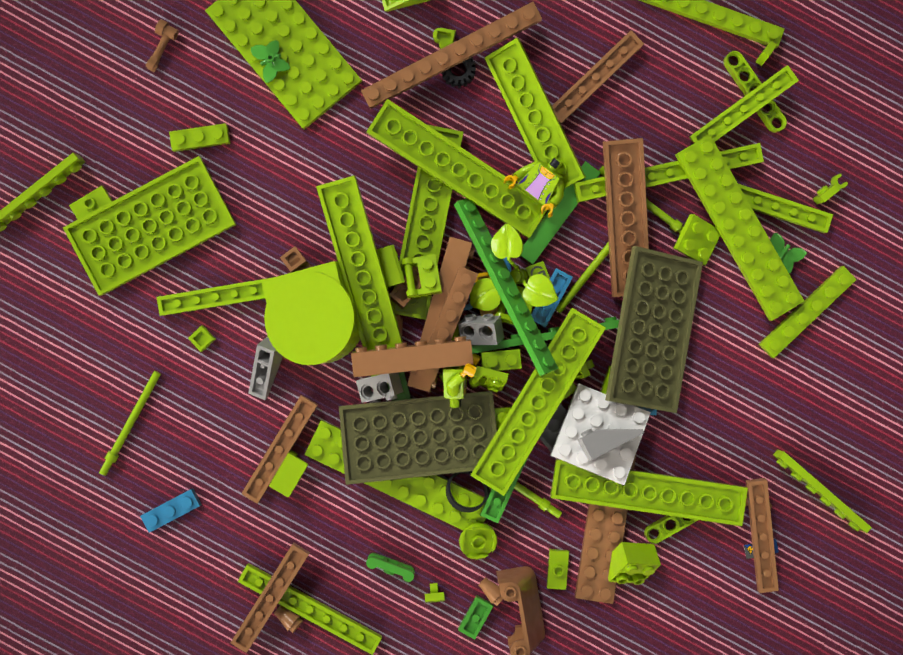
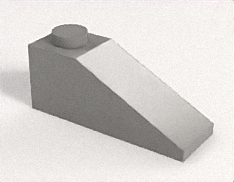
M268 337L257 344L248 394L266 400L283 357L273 347Z
M588 429L581 433L582 437L577 440L588 461L636 438L643 434L644 431L643 429H598L595 431Z

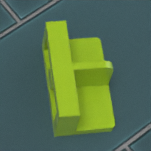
M292 450L288 452L269 487L286 497L291 495L308 466V463L298 458V454Z

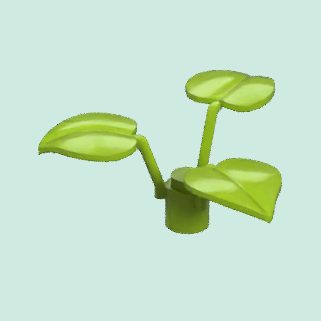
M504 224L492 238V252L500 259L507 257V261L514 267L510 274L515 284L523 283L526 287L522 292V297L527 304L535 307L553 304L558 300V296L551 280L543 274H536L528 279L527 271L519 268L511 260V258L521 256L523 242L513 226ZM490 278L480 279L474 284L470 293V304L473 308L490 311L500 305L501 298Z

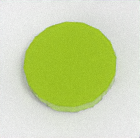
M475 523L466 527L459 538L461 551L470 559L478 560L487 557L491 551L495 550L497 545L495 531L491 526L484 523Z

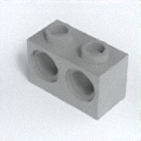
M468 314L458 323L460 336H466V339H470L471 345H498L504 338L501 316H494L493 314H485L483 316Z
M399 373L380 374L356 380L362 403L368 401L369 403L381 402V398H386V401L397 398V394L403 392Z

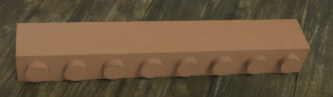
M454 237L449 238L439 272L442 293L433 294L420 341L427 340V343H429L459 267L470 270L467 264L468 260L473 259L475 248H472L473 243ZM417 370L411 371L407 386L430 392L432 388L435 389L438 381L437 377L432 382L417 376Z

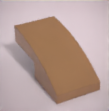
M296 246L280 257L291 273L312 267Z
M413 266L415 289H420L419 271L416 266ZM406 275L404 276L405 282L397 285L389 294L391 300L401 309L412 299L407 298Z

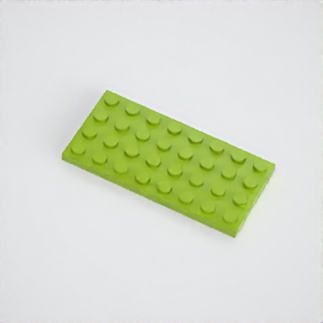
M217 0L205 10L303 130L362 83L361 78L296 0ZM277 40L279 42L278 54H281L279 59L285 60L290 65V69L278 71L276 77L271 82L266 83L263 78V69L266 65L261 66L260 62L263 60H258L252 55L251 47L255 45L267 46L270 42Z
M198 156L68 224L63 229L97 294L102 296L237 224L202 158Z

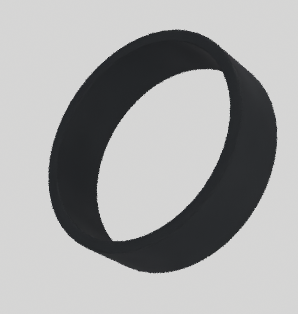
M472 471L454 473L446 485V496L449 503L461 512L469 513L480 509L489 497L490 489L482 483L485 495L480 505L465 507L453 498L450 490L452 479L459 474H471Z

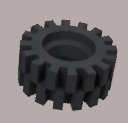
M473 57L462 62L466 71L461 76L454 75L451 72V68L442 72V78L446 80V84H451L453 88L455 86L461 88V86L464 85L466 87L468 83H471L476 70Z

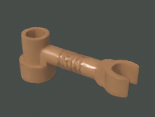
M160 19L155 27V33L162 37L145 66L152 72L157 70L160 58L169 40L175 41L179 34V30L170 26L163 19Z

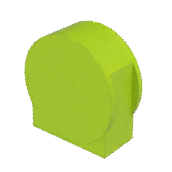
M338 261L261 281L267 303L264 316L266 332L273 347L283 357L297 364L317 365L337 361L348 355L356 347L360 336L355 322V309L352 299L345 288Z

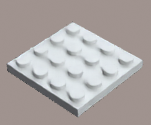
M578 383L550 456L625 485L643 434L588 461L577 439L581 438V433L588 429H592V431L598 429H643L644 431L651 412L633 405L606 401V394Z

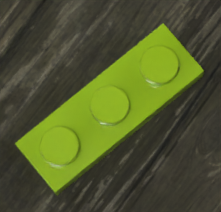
M226 123L169 132L173 152L231 144Z

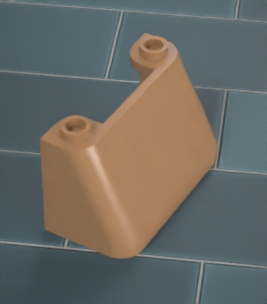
M528 566L496 571L502 598L508 602L518 601L522 624L515 625L514 634L507 636L510 655H530L545 638V628L534 570Z

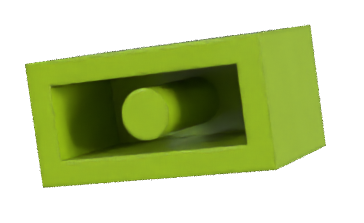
M520 349L480 352L481 364L484 368L496 371L522 368Z

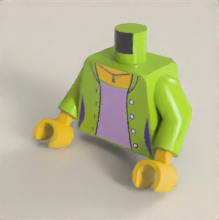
M553 157L549 164L545 162H532L520 168L513 176H506L504 183L509 180L512 181L513 184L509 186V189H513L517 181L519 187L543 204L541 208L542 214L545 210H550L548 213V218L553 216V209L558 206L564 197V177L557 172L563 162L556 157Z
M475 353L472 354L473 365L468 363L462 366L443 368L444 398L450 399L451 408L461 407V399H464L466 394L467 376L472 378L476 373L477 367L475 366L481 357Z

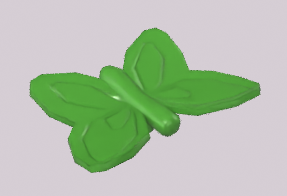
M277 40L270 42L267 46L255 45L251 47L252 55L258 60H263L260 62L261 66L266 65L263 69V78L266 83L271 82L276 77L278 71L290 69V65L285 60L279 59L281 54H278L279 42Z
M774 233L770 239L788 273H791L794 262L803 259L807 252L802 248H792L789 250L791 246L789 244L785 246L783 237L778 233Z

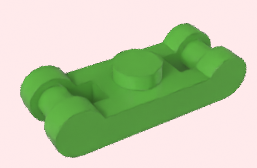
M377 553L369 554L366 561L368 568L374 569L378 567L384 569L383 571L389 575L397 574L403 576L406 582H411L414 579L415 570L412 566Z

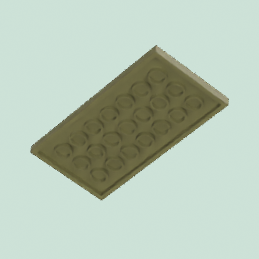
M638 246L632 247L607 386L606 401L677 413L703 262Z
M493 392L466 393L464 399H461V407L451 408L450 399H446L444 396L339 406L345 483L349 485L473 471L497 432Z

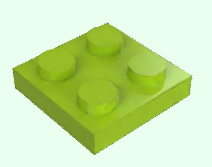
M690 214L673 249L692 260L703 262L702 265L706 266L720 234L716 227L695 214Z

